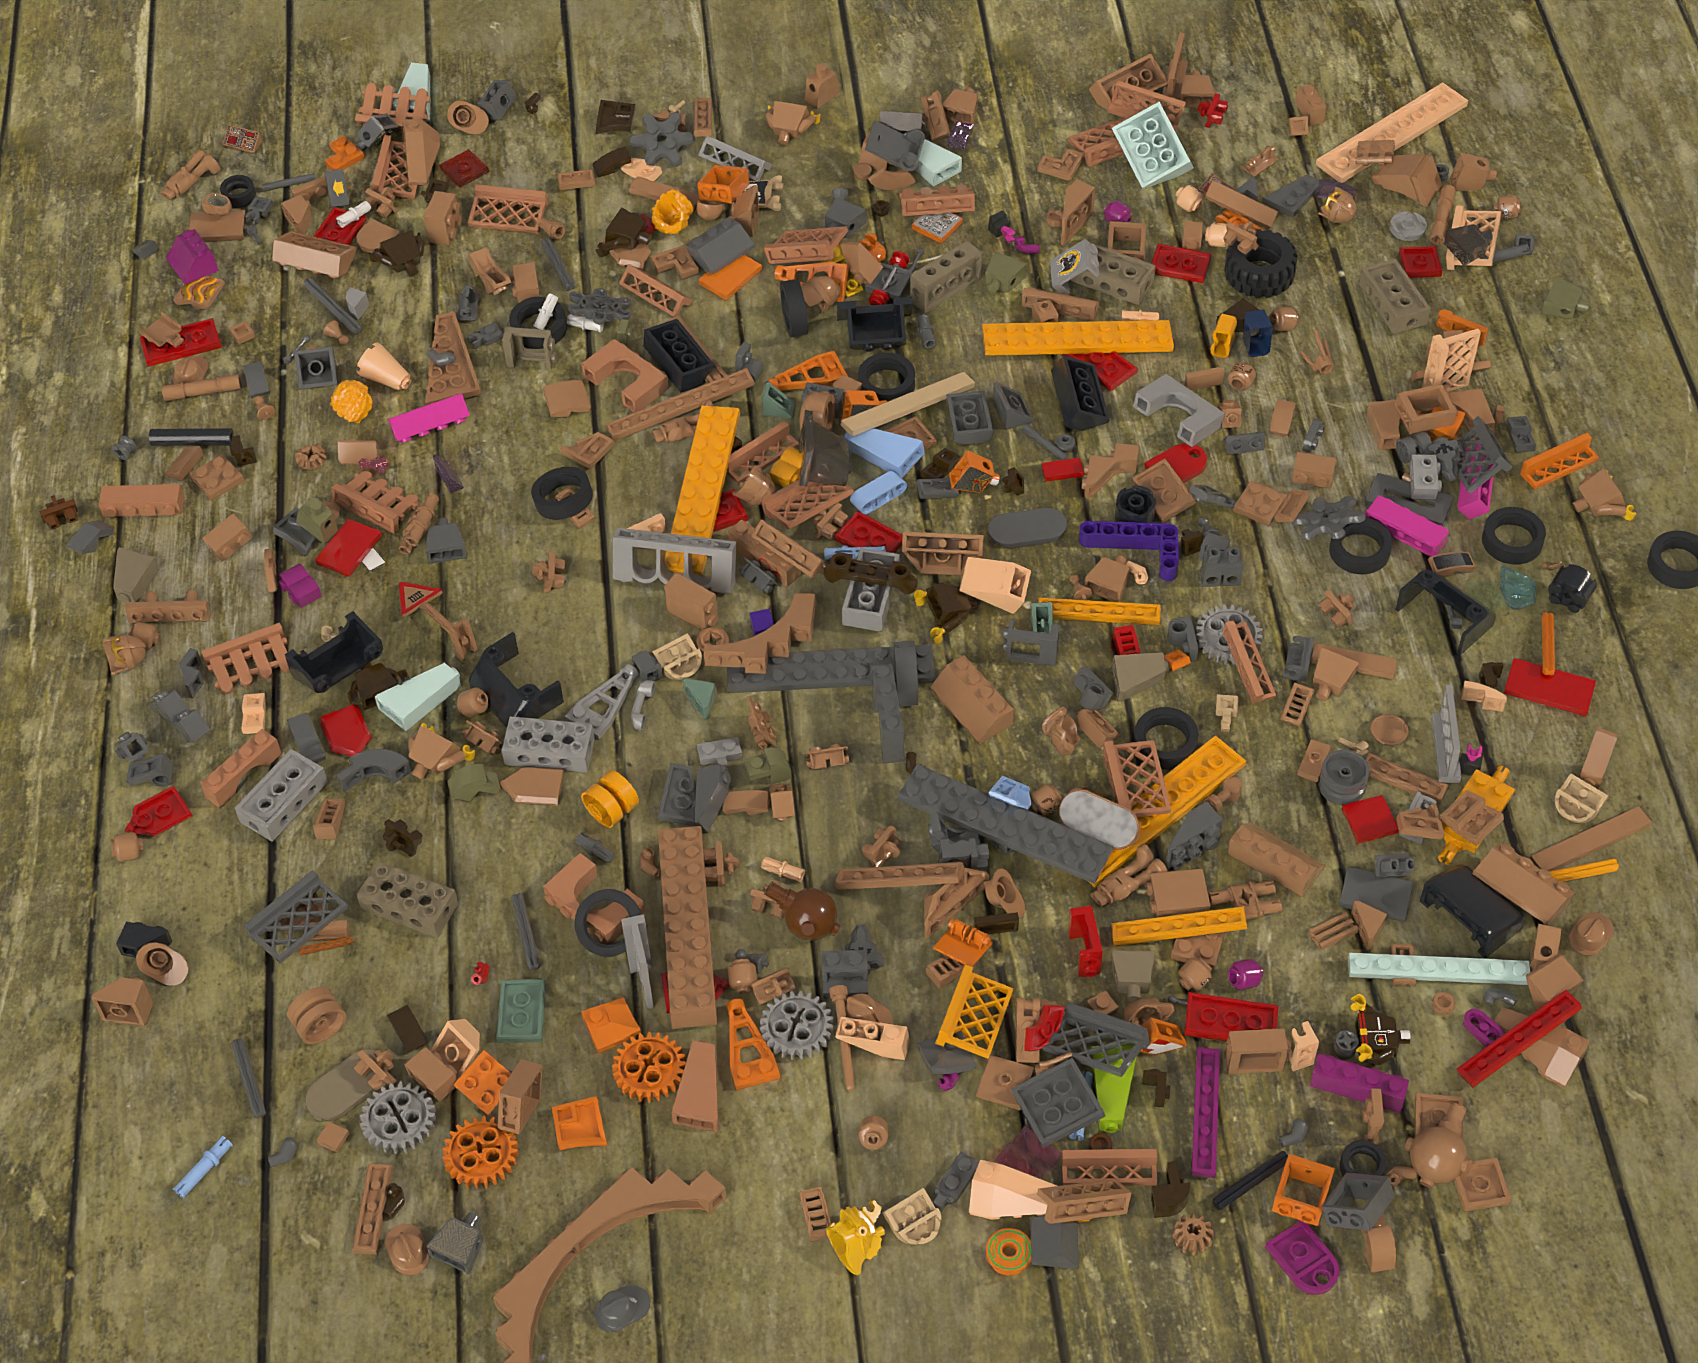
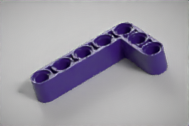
M1085 521L1080 525L1079 543L1082 546L1088 548L1159 550L1160 578L1164 581H1173L1177 577L1179 548L1178 528L1175 525L1168 523Z

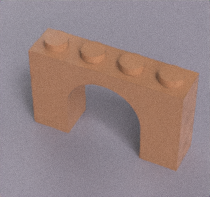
M615 339L582 363L583 377L596 386L618 371L636 373L639 376L638 379L621 391L623 405L634 413L645 408L669 389L668 376L664 371H660L651 362L644 360L638 353L631 351L625 344Z
M579 853L543 886L544 898L551 906L555 905L566 918H572L575 921V915L580 905L577 902L578 895L598 877L596 864ZM626 889L624 893L636 902L641 915L645 913L643 900ZM614 901L605 908L591 909L586 921L588 932L591 933L597 942L611 945L623 933L621 919L629 918V914L621 904Z

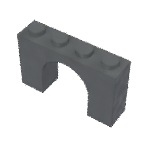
M892 664L871 666L872 700L874 712L878 713L882 761L883 764L904 761V730Z

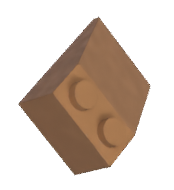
M1078 179L1068 185L1065 192L1066 198L1061 233V245L1063 246L1088 221L1094 212L1095 187Z

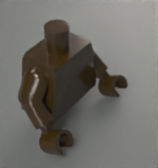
M621 207L606 229L605 243L600 242L598 244L599 249H596V253L599 257H604L608 254V251L616 248L633 250L638 242L648 245L652 235L644 232L645 221L642 220L637 212L631 213Z
M410 230L380 242V252L378 248H375V253L369 252L368 255L371 262H380L388 268L394 269L397 273L406 270L408 276L412 277L419 272L416 265L420 264V258L424 254L425 243L421 238L420 232L417 233V236H414L413 231Z
M369 662L354 674L356 680L352 682L350 691L347 692L349 703L361 701L364 711L377 706L375 699L377 694L398 685V683L402 685L405 680H411L407 670L403 669L397 672L391 668H386L382 663L372 666L371 662Z

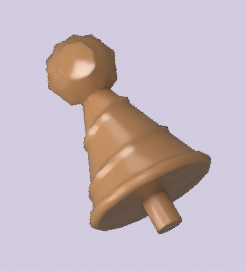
M331 321L326 324L323 330L325 336L339 339L338 341L341 345L348 344L349 338L345 335L342 336L337 321Z
M256 396L254 403L258 405V419L265 420L274 416V407L264 403L263 397Z
M1072 575L1069 581L1074 585V600L1089 599L1092 595V590L1080 583L1078 575Z

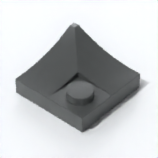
M295 507L273 527V533L285 539L304 556H307L318 539L296 523L299 508Z
M961 1031L953 1034L955 1038L964 1039ZM937 1037L917 1043L918 1050L925 1064L934 1074H953L976 1069L973 1055L967 1050L946 1042L944 1047L935 1044Z

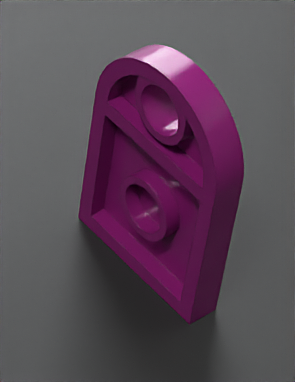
M1299 1221L1265 1244L1266 1250L1301 1291L1312 1295H1320L1330 1291L1335 1286L1339 1276L1338 1262L1307 1223ZM1324 1275L1329 1282L1327 1284H1319L1315 1277Z

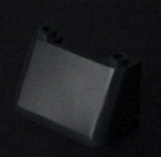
M354 611L345 616L347 620L346 625L338 627L339 635L311 653L307 654L302 650L300 651L301 654H297L292 649L284 654L290 674L315 693L326 692L329 688L369 662L379 658L382 654L383 645L381 639Z
M1460 864L1431 877L1424 884L1419 902L1426 908L1435 904L1434 907L1437 910L1441 907L1446 909L1472 932L1471 939L1473 941L1477 940L1480 944L1477 952L1485 959L1522 929L1524 924L1522 912L1509 904L1485 882L1473 875L1470 867Z

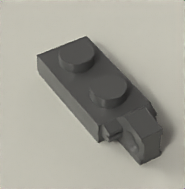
M961 1151L934 1192V1195L937 1197L933 1204L935 1208L939 1209L940 1213L947 1203L953 1204L958 1201L973 1179L979 1161Z

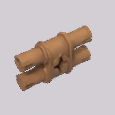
M428 494L425 502H421L418 509L410 517L407 527L403 532L404 538L398 548L402 554L409 555L412 547L417 546L419 540L427 532L435 515L434 509L439 501L438 496L435 494Z
M1273 880L1255 884L1250 881L1247 884L1229 885L1224 890L1208 892L1210 906L1228 902L1232 904L1230 908L1244 906L1246 920L1253 918L1261 919L1263 915L1282 912V904L1279 898L1262 902L1257 898L1276 893Z

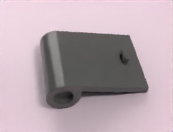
M874 120L865 150L906 171H913L917 168L925 135L918 129H912L905 136Z

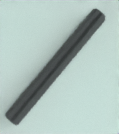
M310 277L304 280L305 287L353 334L357 335L362 331L361 325L317 282Z

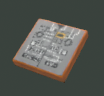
M953 213L921 215L912 224V229L942 244L963 223V218Z

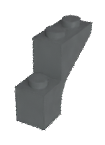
M166 689L163 692L161 690L151 697L153 700L148 703L153 711L172 723L188 743L195 742L210 730L196 709L190 710L176 690L168 691Z

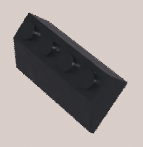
M678 319L644 329L643 347L667 374L680 393L697 388L715 368V364Z
M1063 355L1051 369L1065 426L1084 431L1108 423L1110 419L1095 365Z

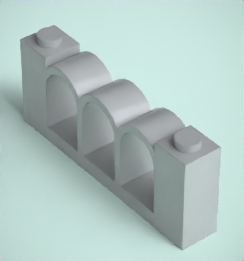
M625 528L616 529L613 535L614 580L633 582V579H636L642 583H651L659 578L661 582L666 584L676 574L665 566L666 550L684 553V572L679 573L680 575L705 589L711 587V591L720 594L732 593L735 585L736 541ZM637 547L656 549V569L647 570L640 566L637 560ZM692 554L712 556V575L701 576L693 571Z

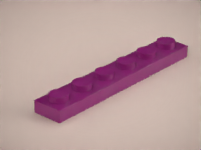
M1197 1047L1191 1176L1215 1178L1220 1049Z

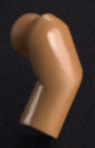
M645 848L640 855L639 866L653 879L659 877L661 870L653 865L655 852L652 848Z

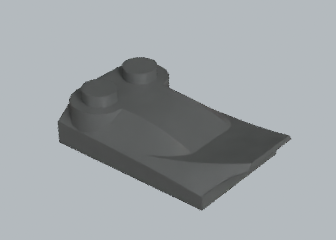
M985 391L946 394L953 440L961 445L983 443L990 440L993 436V429Z

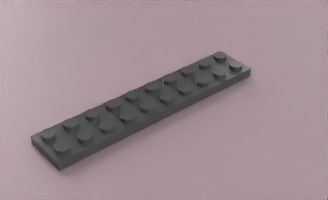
M932 644L915 645L918 683L934 682ZM894 646L789 652V658L768 657L766 674L745 673V667H727L728 693L872 686L871 666L888 664L893 666L896 684Z
M919 764L916 765L898 795V800L929 814L938 812L943 820L1093 884L1096 883L1113 852V846L1021 807L1013 806L990 797L988 793Z

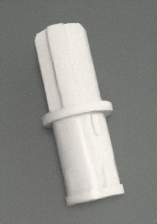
M364 201L354 208H349V211L336 218L338 224L343 228L352 221L359 220L360 216L370 211V204Z
M550 293L547 295L542 308H539L540 313L533 325L535 328L545 330L550 316H553L551 313L558 300L557 296Z
M572 314L567 316L566 323L568 325L580 327L582 330L588 329L600 333L603 331L604 324H595L593 319Z

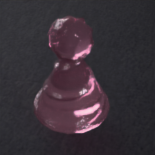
M381 455L370 461L362 458L359 460L358 466L361 469L370 467L380 474H384L388 463L386 457Z

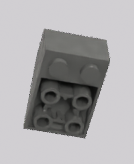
M1208 802L1189 811L1171 842L1166 861L1168 872L1179 870L1188 861L1196 860L1205 851L1213 850L1218 846L1223 819Z

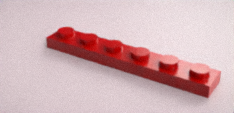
M1564 990L1457 1068L1458 1074L1474 1088L1582 1009L1581 1003L1567 990Z

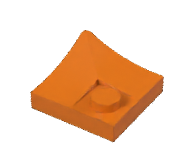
M624 997L581 1011V1016L597 1054L628 1041L631 1036L635 1037L641 1032Z
M597 1096L552 1107L557 1143L560 1150L583 1146H607Z

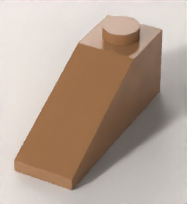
M1597 727L1579 778L1599 790L1618 734Z

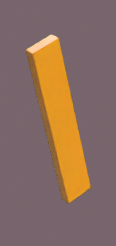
M1038 598V603L1052 602L1053 619L1160 625L1161 605Z
M1242 906L1111 923L1113 945L1118 946L1247 929L1245 909Z

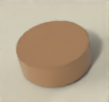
M859 163L854 167V176L859 180H866L872 175V168L869 164Z
M1056 209L1050 210L1046 214L1047 224L1052 227L1061 226L1063 212Z
M1439 992L1434 995L1431 1006L1435 1013L1446 1016L1453 1012L1456 1003L1451 994Z

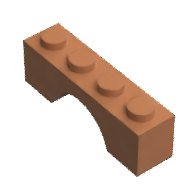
M261 729L200 783L205 798L219 808L225 805L236 795L237 786L246 772L258 765L267 767L281 755L277 739Z

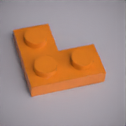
M343 135L329 143L330 149L336 154L326 159L325 164L331 171L345 170L365 159V156L357 146Z

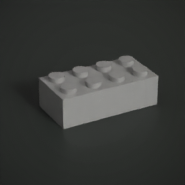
M860 548L857 560L892 565V561L900 562V554ZM850 581L842 608V625L882 632L895 587Z

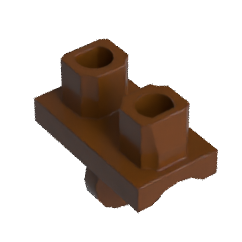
M55 495L51 496L53 502L45 504L47 509L39 511L43 522L47 524L50 530L60 526L58 519L65 516L68 523L78 520V509L74 499L66 502L64 498L56 500Z

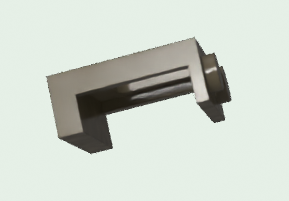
M505 328L502 343L507 367H514L516 359L546 361L547 370L552 369L553 363H556L557 353L554 351L555 340L551 337V330ZM522 337L545 338L543 343L544 351L525 349Z

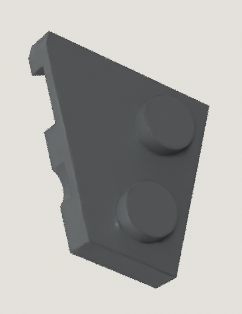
M1192 485L1189 491L1194 495V499L1203 503L1207 501L1234 509V505L1237 502L1207 485Z

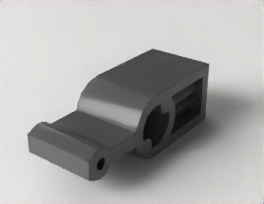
M307 712L287 719L300 754L314 763L325 760V754Z

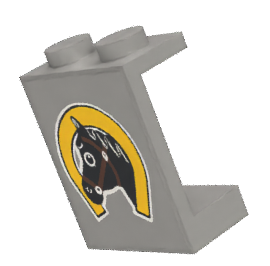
M1084 239L1050 260L1052 287L1060 294H1069L1068 281L1087 269L1096 277L1099 276L1098 250L1096 246Z

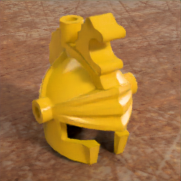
M875 1200L868 1203L871 1207L870 1212L867 1211L866 1207H860L859 1210L855 1206L852 1208L846 1207L845 1210L841 1209L840 1221L836 1224L834 1222L825 1229L839 1260L855 1275L861 1274L862 1263L865 1259L871 1260L877 1255L878 1250L881 1248V1236L885 1234L882 1226L877 1228L874 1226V1222L879 1218L878 1215L882 1209Z

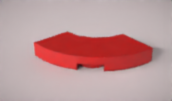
M1043 1005L1038 1021L1032 1026L1026 1027L1024 1051L1039 1050L1050 1042L1049 1039L1054 1032L1057 1033L1059 1030L1065 1006Z

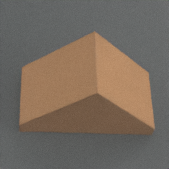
M1354 901L1351 914L1359 928L1358 931L1365 948L1369 950L1384 927L1387 914L1360 901Z

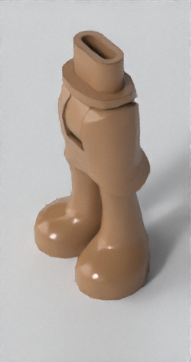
M199 149L193 153L192 158L184 167L182 166L177 173L170 177L164 185L165 188L160 193L168 200L179 197L198 182V178L204 172L209 171L212 174H217L221 168L211 155H205Z
M707 400L703 403V406H713L711 400ZM700 413L687 417L683 416L659 425V429L652 431L656 443L663 441L665 443L677 442L688 437H694Z
M1141 844L1136 849V859L1122 869L1120 867L1116 872L1106 877L1097 886V890L1091 893V896L1100 907L1107 903L1112 904L1127 898L1139 886L1149 882L1151 873L1168 871L1160 859L1156 858L1154 860L1149 847L1146 844ZM1147 868L1144 872H1142L1135 878L1130 877L1136 874L1137 872L1141 871L1142 869Z

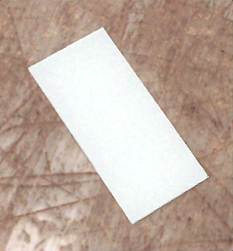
M374 548L370 550L362 561L369 570L385 563Z

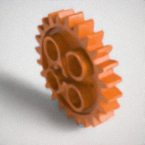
M648 1032L645 1038L639 1033L638 1040L631 1036V1043L623 1042L624 1050L618 1048V1056L613 1057L615 1063L612 1065L613 1078L617 1080V1087H622L623 1094L629 1092L630 1099L638 1095L639 1102L644 1097H647L648 1103L651 1102L652 1097H656L657 1101H660V1095L662 1094L668 1098V1091L676 1092L675 1084L680 1085L686 1062H684L686 1058L685 1054H682V1047H677L676 1040L669 1042L668 1035L661 1039L660 1032L655 1037H652L651 1032ZM643 1052H650L647 1055H642ZM663 1061H669L668 1064H661ZM631 1070H638L635 1073H630ZM652 1079L658 1080L656 1082H649Z
M474 1116L473 1123H469L465 1119L464 1127L457 1124V1132H449L451 1139H445L447 1147L442 1148L444 1154L442 1159L446 1171L450 1173V1177L452 1179L456 1178L458 1184L465 1180L466 1188H469L474 1183L476 1189L479 1188L480 1183H483L485 1188H488V1182L490 1181L497 1185L496 1178L498 1177L505 1180L504 1172L512 1173L510 1165H516L515 1157H519L517 1150L519 1146L518 1142L515 1141V1133L498 1129L495 1117H492L487 1122L485 1116L482 1117L481 1121H478ZM490 1137L495 1138L493 1141H486ZM467 1142L472 1143L469 1146H463ZM493 1158H499L495 1162H489ZM469 1163H475L472 1167H466Z

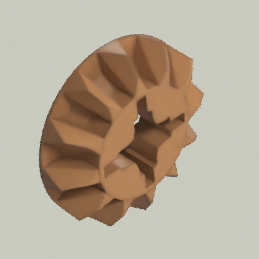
M314 443L311 446L305 445L304 448H299L298 453L295 454L296 463L303 469L318 468L326 461V451L321 445L315 446Z
M707 628L701 631L696 639L697 647L701 653H704V645H712L710 638L716 642V645L729 643L727 633L720 628Z

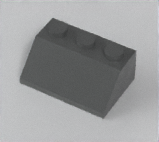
M730 217L723 219L719 224L709 228L705 233L695 237L686 244L695 264L711 274L718 272L756 247L741 224Z

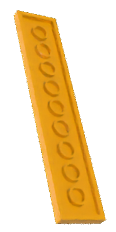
M1169 320L982 324L985 356L1111 353V351L1117 353L1173 352L1174 349Z
M701 405L671 534L702 538L712 537L740 416L739 408ZM666 551L665 566L667 569L674 573L684 572V553ZM692 554V567L696 574L703 576L707 555Z
M1216 735L1163 777L1171 813L1137 817L1140 823V834L1137 841L1130 847L1122 850L1113 849L1096 883H1089L1093 887H1097L1106 877L1134 857L1138 846L1150 844L1223 785L1226 779L1229 780L1245 767L1246 760ZM1155 783L1150 789L1156 792L1160 785ZM1144 792L1139 797L1148 802L1152 795ZM1157 798L1152 802V805L1155 807H1165L1164 802ZM1136 801L1131 805L1132 810L1143 808V805Z

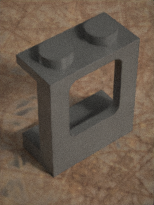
M1010 619L1009 627L1005 626L1003 651L1007 652L1006 660L1055 666L1060 625L1051 624L1050 634L1014 629V619ZM1013 641L1040 645V655L1012 652Z
M867 950L822 951L823 998H830L829 989L837 985L847 987L848 997L861 993L868 995Z

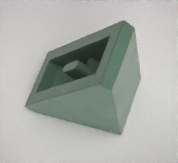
M766 382L762 394L763 415L790 419L793 416L796 403L771 383Z
M1052 602L1031 603V631L1050 634L1051 624H1053Z
M684 679V693L705 721L708 720L716 698L715 683Z

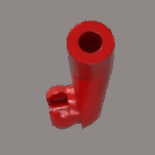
M641 214L640 217L645 221L646 225L644 232L652 235L653 231L656 230L655 225L652 223V218Z

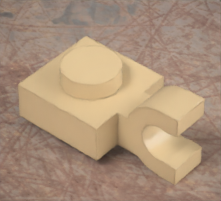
M1217 694L1216 716H1222V732H1229L1231 717H1237L1238 696Z

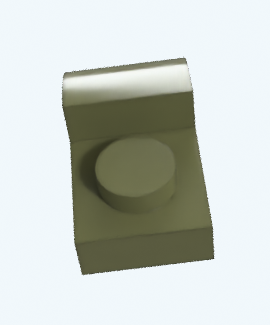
M765 748L764 754L744 759V766L750 781L766 776L769 777L771 784L792 779L791 769L786 756L779 748Z
M483 764L464 766L457 770L447 781L451 797L459 800L471 801L478 791L497 794L501 790L497 774L484 771Z

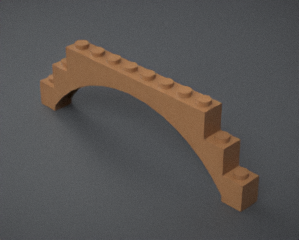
M633 1167L627 1172H622L610 1188H605L593 1204H588L576 1220H571L559 1236L553 1237L541 1253H536L524 1269H519L506 1286L503 1285L496 1291L493 1297L495 1306L509 1319L508 1321H503L495 1332L498 1344L511 1355L510 1357H505L500 1363H532L533 1340L543 1304L563 1270L593 1241L626 1222L649 1214L684 1209L706 1210L711 1214L727 1198L726 1188L706 1170L702 1174L693 1177L689 1186L669 1168L664 1173L658 1174L653 1180V1184L647 1181Z

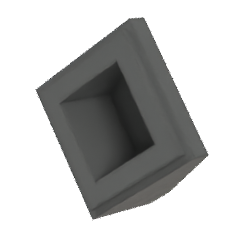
M1516 234L1514 246L1527 243L1529 250L1526 251H1529V254L1532 255L1535 236Z
M145 240L132 249V251L145 260L157 252L158 248L154 240Z

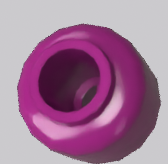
M1117 200L1113 203L1110 202L1106 206L1104 215L1107 222L1131 221V209L1127 205Z
M1253 959L1236 961L1228 971L1230 983L1239 990L1257 987L1263 977L1262 967Z

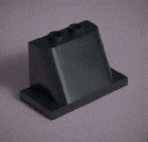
M912 297L893 298V304L856 306V301L837 302V321L847 320L850 349H863L865 352H870L876 348L891 350L893 347L906 345L904 316H911Z

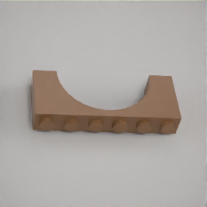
M1482 388L1449 392L1450 400L1456 406L1457 411L1466 413L1463 425L1468 430L1475 426L1473 420L1479 416L1493 432L1495 421ZM1396 399L1368 404L1366 417L1378 450L1396 448V442L1400 438L1399 427L1403 424V421L1395 407ZM1438 400L1412 405L1417 415L1419 413H1431L1434 407H1441Z

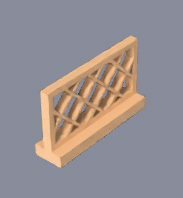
M1456 206L1446 254L1447 270H1455V265L1492 266L1501 211H1464V206ZM1467 217H1475L1477 219L1470 222L1467 220ZM1488 218H1496L1490 223L1486 220ZM1481 222L1485 225L1481 228L1476 227ZM1470 228L1474 230V232H1472L1469 235L1465 232ZM1488 229L1493 231L1488 235L1484 233ZM1478 235L1481 237L1487 236L1491 240L1488 241L1491 245L1484 248L1481 245L1483 244L1481 239L1476 241L1473 238ZM1467 241H1469L1470 243L1472 241V244L1468 247L1462 245ZM1476 245L1480 251L1471 254V250L1475 249L1473 246ZM1464 254L1470 256L1467 258V263L1466 259H1459V257ZM1485 254L1489 259H1480L1479 257Z
M1479 329L1444 339L1440 334L1433 336L1422 388L1443 384L1446 381L1447 383L1443 387L1445 391L1449 392L1469 385L1481 335ZM1455 343L1451 348H1449V344ZM1463 346L1457 353L1455 352L1459 347Z

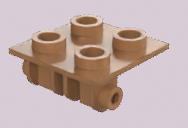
M747 696L752 711L749 713L748 721L756 746L760 749H765L769 744H772L776 748L775 738L777 736L774 729L770 727V715L766 710H762L758 701L754 702Z

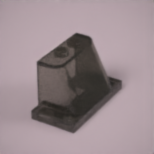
M805 410L799 438V453H802L799 486L807 487L808 481L846 486L848 474H851L852 451H849L848 441L813 420V411Z

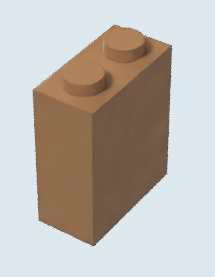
M676 573L664 585L667 611L702 631L714 627L718 622L716 594Z
M1203 869L1150 874V880L1146 882L1147 896L1151 895L1152 901L1149 903L1150 913L1155 914V918L1210 911V901Z

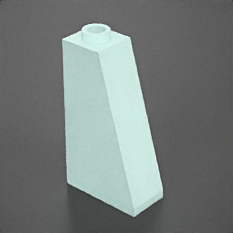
M411 62L400 89L408 87L411 90V95L416 96L417 91L423 88L428 92V97H430L428 64ZM395 99L393 102L394 111H397L398 99ZM410 101L409 113L414 112L415 101ZM427 103L425 112L428 115V120L424 121L430 120V103Z
M925 139L915 171L934 187L962 171V158Z
M443 663L411 678V680L403 682L402 685L398 684L375 696L377 707L397 725L407 731L461 687L460 674L454 667L450 668L447 664Z

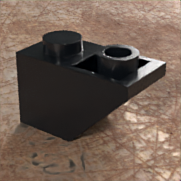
M126 921L116 945L121 955L136 958L142 946L155 942L169 946L172 943V939L168 930L164 927H152L141 922L132 923Z

